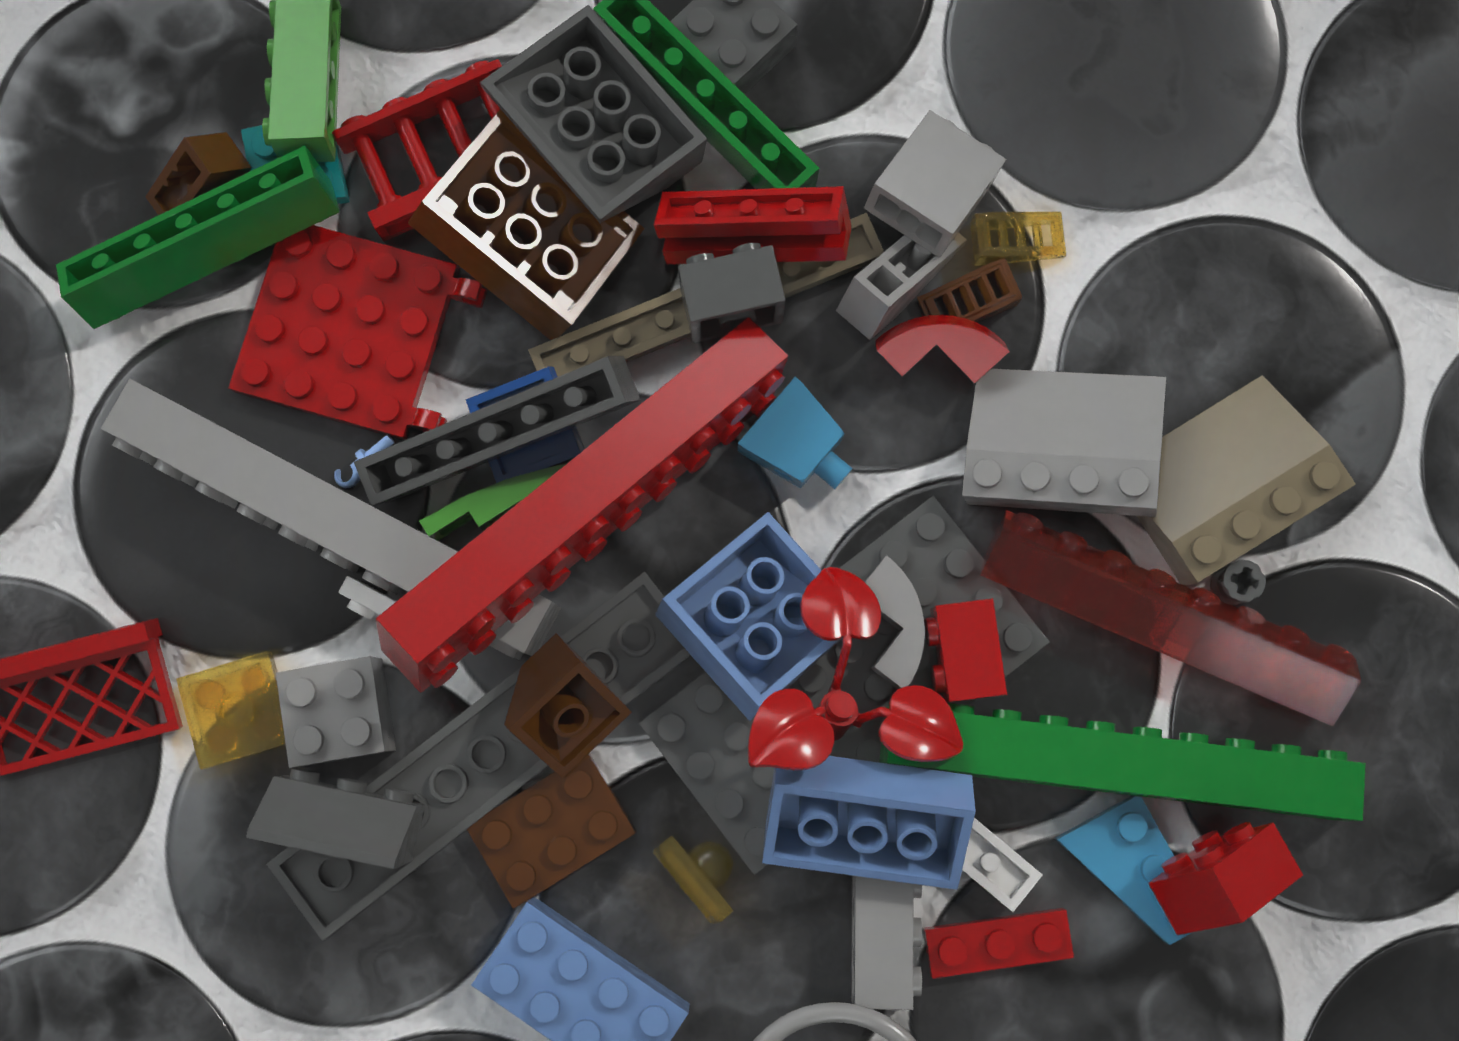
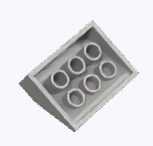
M990 369L976 382L965 457L962 492L964 500L969 505L1156 517L1166 377Z

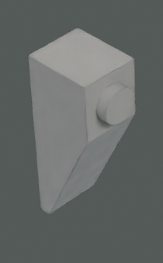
M958 232L939 258L904 235L853 277L836 311L871 340L907 307L964 246L967 239Z

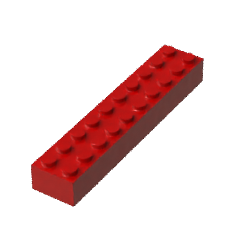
M749 317L746 318L376 618L381 651L420 693L431 684L435 688L443 685L457 671L458 666L456 663L470 652L473 655H477L485 650L496 638L495 631L508 620L511 623H516L523 618L533 607L534 602L532 600L543 590L547 589L549 592H552L560 587L570 576L571 571L569 569L582 558L586 562L593 559L607 544L605 538L617 528L621 532L630 528L641 516L642 511L640 509L652 499L660 502L668 496L677 485L675 480L687 470L691 474L699 470L710 458L711 453L709 451L720 442L724 445L731 443L743 430V423L753 414L757 418L761 417L777 398L774 394L785 379L782 372L788 355Z

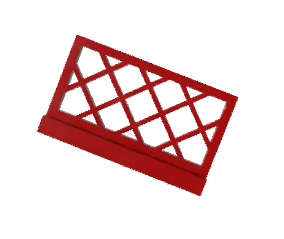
M158 618L0 658V689L18 698L7 719L0 715V726L2 727L0 729V776L182 728L181 717L158 637L163 635ZM147 650L153 670L146 682L143 683L122 670L131 654ZM120 657L116 666L106 662ZM95 665L111 674L99 695L76 683L86 666ZM74 669L70 678L60 674ZM49 677L65 686L53 707L31 695L40 678ZM117 679L140 691L129 711L106 700ZM155 680L157 683L158 691L152 688V685ZM28 681L24 690L15 686L16 684ZM71 691L94 703L83 723L60 711ZM146 695L162 703L167 722L151 725L135 716ZM25 703L48 715L37 735L14 723ZM101 707L123 719L113 736L105 737L89 728ZM55 719L77 731L68 748L60 749L44 740ZM130 724L139 728L125 732ZM11 732L31 743L22 760L7 763L2 743L7 734ZM84 736L93 740L87 743L80 744ZM38 748L47 752L45 754L34 756Z

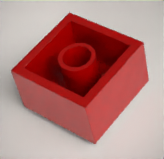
M1245 822L1231 828L1222 836L1215 830L1195 839L1192 842L1193 851L1189 854L1184 852L1166 860L1161 865L1164 872L1148 884L1177 935L1243 923L1301 878L1303 873L1274 822L1257 827H1252L1250 822Z

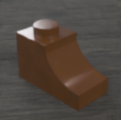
M227 132L184 137L145 197L156 213L160 215L248 173L252 167Z

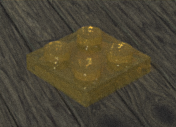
M265 651L176 678L200 770L209 769L286 745L276 680V672L278 671L272 652Z

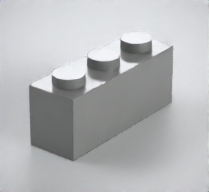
M852 876V1004L879 1010H913V996H921L922 994L921 967L913 966V947H921L922 945L921 918L914 917V898H921L922 885Z

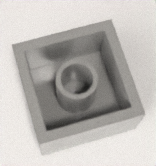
M368 656L276 672L289 768L305 767L396 751L382 658Z

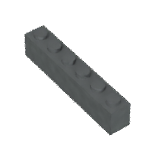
M607 356L354 461L371 506L378 505L422 490L638 402L641 399L624 356Z

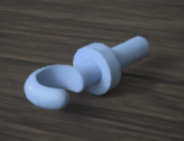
M387 434L369 450L359 449L355 453L357 457L355 461L391 447L395 443L394 440ZM354 462L350 464L353 475L349 481H342L340 469L334 472L335 482L340 487L352 488L359 482L360 477Z

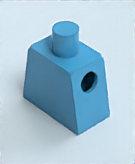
M797 377L792 379L738 442V451L742 455L799 488H802L810 477L816 473L833 489H836L853 469L833 452L844 437L843 430Z

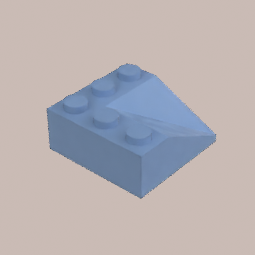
M769 512L662 598L655 614L749 721L755 717L759 707L769 695L782 689H788L841 640H823L814 635L805 626L800 612L801 598L806 587L822 570Z

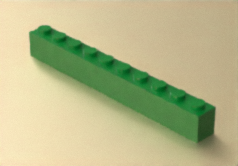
M948 703L954 714L963 740V749L958 755L943 761L919 762L895 755L882 742L880 748L879 763L967 774L974 777L1335 821H1363L1366 763L1347 761L1348 753L1343 751L1317 750V757L1301 755L1300 746L1272 744L1271 751L1256 750L1255 741L1246 739L1226 738L1225 746L1208 744L1209 735L1183 732L1179 733V740L1162 738V730L1157 728L1133 727L1132 734L1115 732V724L1109 722L1086 721V728L1068 726L1069 718L1040 715L1038 723L1022 721V712L993 709L992 717L974 715V706Z

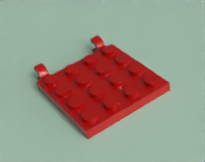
M312 225L275 244L228 389L235 393L407 440L410 428L427 432L447 422L446 418L441 417V413L417 408L451 299L482 308L487 291L476 280L458 278L460 268L457 264Z

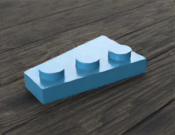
M1130 796L1054 838L1078 859L1094 877L1113 892L1164 943L1171 945L1191 934H1176L1148 884L1164 872L1161 867L1162 863L1174 857L1142 797Z

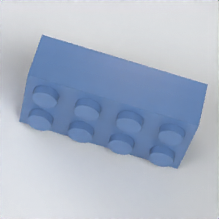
M828 756L821 765L808 770L793 771L774 768L765 824L762 863L958 890L976 812L972 775Z
M532 897L526 902L471 984L474 988L551 1041H671L688 1015L690 1003L536 897Z

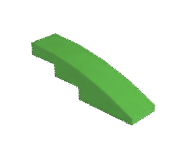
M566 464L505 479L461 497L419 522L427 535L437 541L472 519L484 531Z

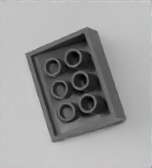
M589 5L480 82L484 91L599 223L669 188L703 161L707 138Z

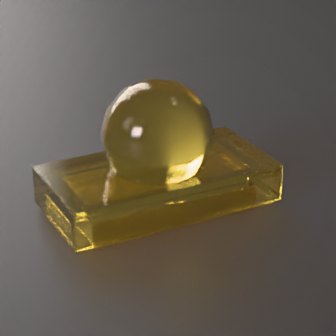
M670 836L653 849V854L710 923L722 922L733 912L732 908L715 889L728 881L733 870L732 857L728 849L722 844L713 841L702 842L696 845L688 855L675 838Z

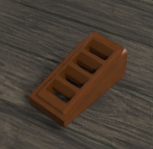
M1003 257L917 297L916 301L923 316L940 315L935 302L942 299L949 315L966 318L978 323L1018 306L1022 300V294L1006 259ZM989 279H995L1002 295L1001 298H996ZM972 286H978L986 305L979 307L971 290ZM960 293L968 310L967 314H961L953 294Z

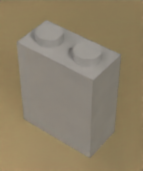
M929 110L875 182L864 209L940 258L989 190L1006 159L996 153L990 146L979 142L957 128L951 121Z

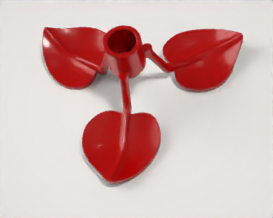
M824 568L806 587L801 598L800 612L805 626L817 637L827 641H835L842 638V649L832 684L828 689V693L815 709L808 695L798 689L776 691L763 701L754 717L749 733L748 762L750 767H773L793 771L815 768L826 761L832 752L834 741L841 739L851 725L860 728L864 722L878 717L885 718L879 728L880 741L889 751L901 758L919 762H937L958 755L963 749V740L956 719L945 699L934 690L918 685L905 686L898 689L891 696L889 709L878 707L862 714L858 713L855 699L849 693L841 691L840 686L851 651L852 638L864 640L872 638L878 631L881 623V609L874 592L862 579L840 568Z

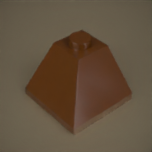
M556 633L521 666L504 725L563 779L632 712L588 664Z

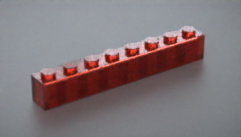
M1006 510L984 555L980 576L1331 726L1335 724L1361 683L1357 660L1343 647L1335 644L1325 646L1311 640L1306 633L1294 626L1284 625L1281 627L1266 621L1260 613L1249 607L1240 606L1236 608L1226 604L1207 589L1200 587L1191 589L1177 583L1171 575L1162 570L1150 569L1149 571L1132 564L1131 560L1120 552L1114 550L1104 552L1088 545L1085 539L1075 533L1068 531L1060 533L1045 527L1033 515L1027 513H1018L1017 515Z

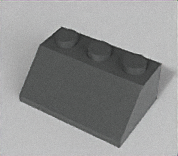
M291 768L290 775L273 777L248 827L246 838L395 869L413 861L425 804L412 802L414 796L412 792L385 788L384 795L365 792L367 787L365 782L338 778L337 785L319 782L320 773Z

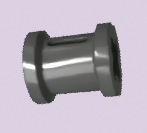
M1240 560L1234 564H1227L1214 572L1211 577L1210 588L1213 596L1219 602L1234 606L1243 602H1250L1262 595L1265 589L1266 578L1258 564L1249 560ZM1238 574V582L1244 584V590L1237 591L1238 586L1231 582V576Z

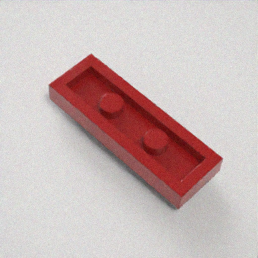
M1064 908L923 928L929 971L932 979L1074 958L1067 910Z

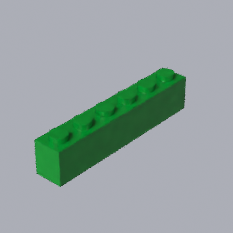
M602 0L593 8L596 14L703 133L707 141L755 189L816 187L820 168L649 0Z
M304 145L56 264L61 298L93 329H96L339 213L340 210L332 183Z

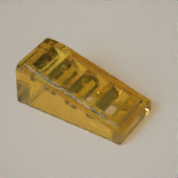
M1061 212L975 213L970 222L975 266L986 265L1003 257L1007 263L1066 257ZM1041 225H1050L1052 246H1043ZM1032 226L1034 246H1026L1024 227ZM1007 228H1015L1017 247H1009ZM990 230H998L999 247H992Z

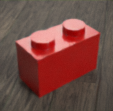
M993 598L937 605L931 608V617L924 619L928 646L936 647L938 665H931L934 691L938 694L942 693L946 702L1007 695Z

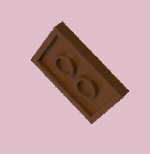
M590 753L563 779L556 772H553L491 810L467 829L513 909L637 833Z

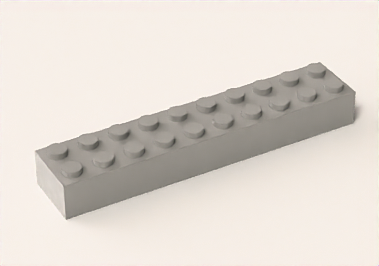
M132 379L128 380L101 427L102 430L116 437L112 446L153 465L157 470L179 481L181 480L195 487V490L220 503L222 502L235 509L238 502H240L236 510L238 513L273 530H276L278 524H281L282 526L278 534L315 552L319 545L323 546L324 548L320 554L321 557L354 573H357L359 567L366 569L362 576L363 579L396 595L400 588L409 592L458 552ZM541 595L536 596L532 600L534 605L531 610L516 623H511L508 620L495 631L496 638L489 646L518 660L521 659L524 653L532 656L542 646L561 607Z

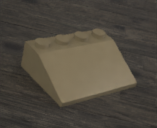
M1262 375L1162 437L1156 517L1137 516V518L1181 586L1186 587L1202 581L1353 487L1356 483L1330 444Z

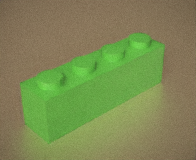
M271 0L269 3V16L271 25L274 28V39H268L267 56L272 67V76L265 79V96L270 106L269 117L264 118L262 123L264 142L267 146H272L277 158L305 145L317 162H335L336 141L332 132L337 128L341 4L339 0Z

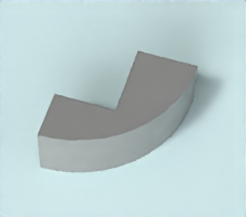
M886 555L865 583L871 588L878 599L881 618L899 632L870 669L896 689L909 686L919 667L924 648L925 626L922 607L912 583L902 569Z

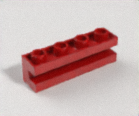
M844 186L662 192L654 222L657 237L666 238L662 251L666 264H686L688 258L703 253H712L714 258L733 254L732 250L748 243H760L761 247L773 245L776 262L846 261L852 228Z

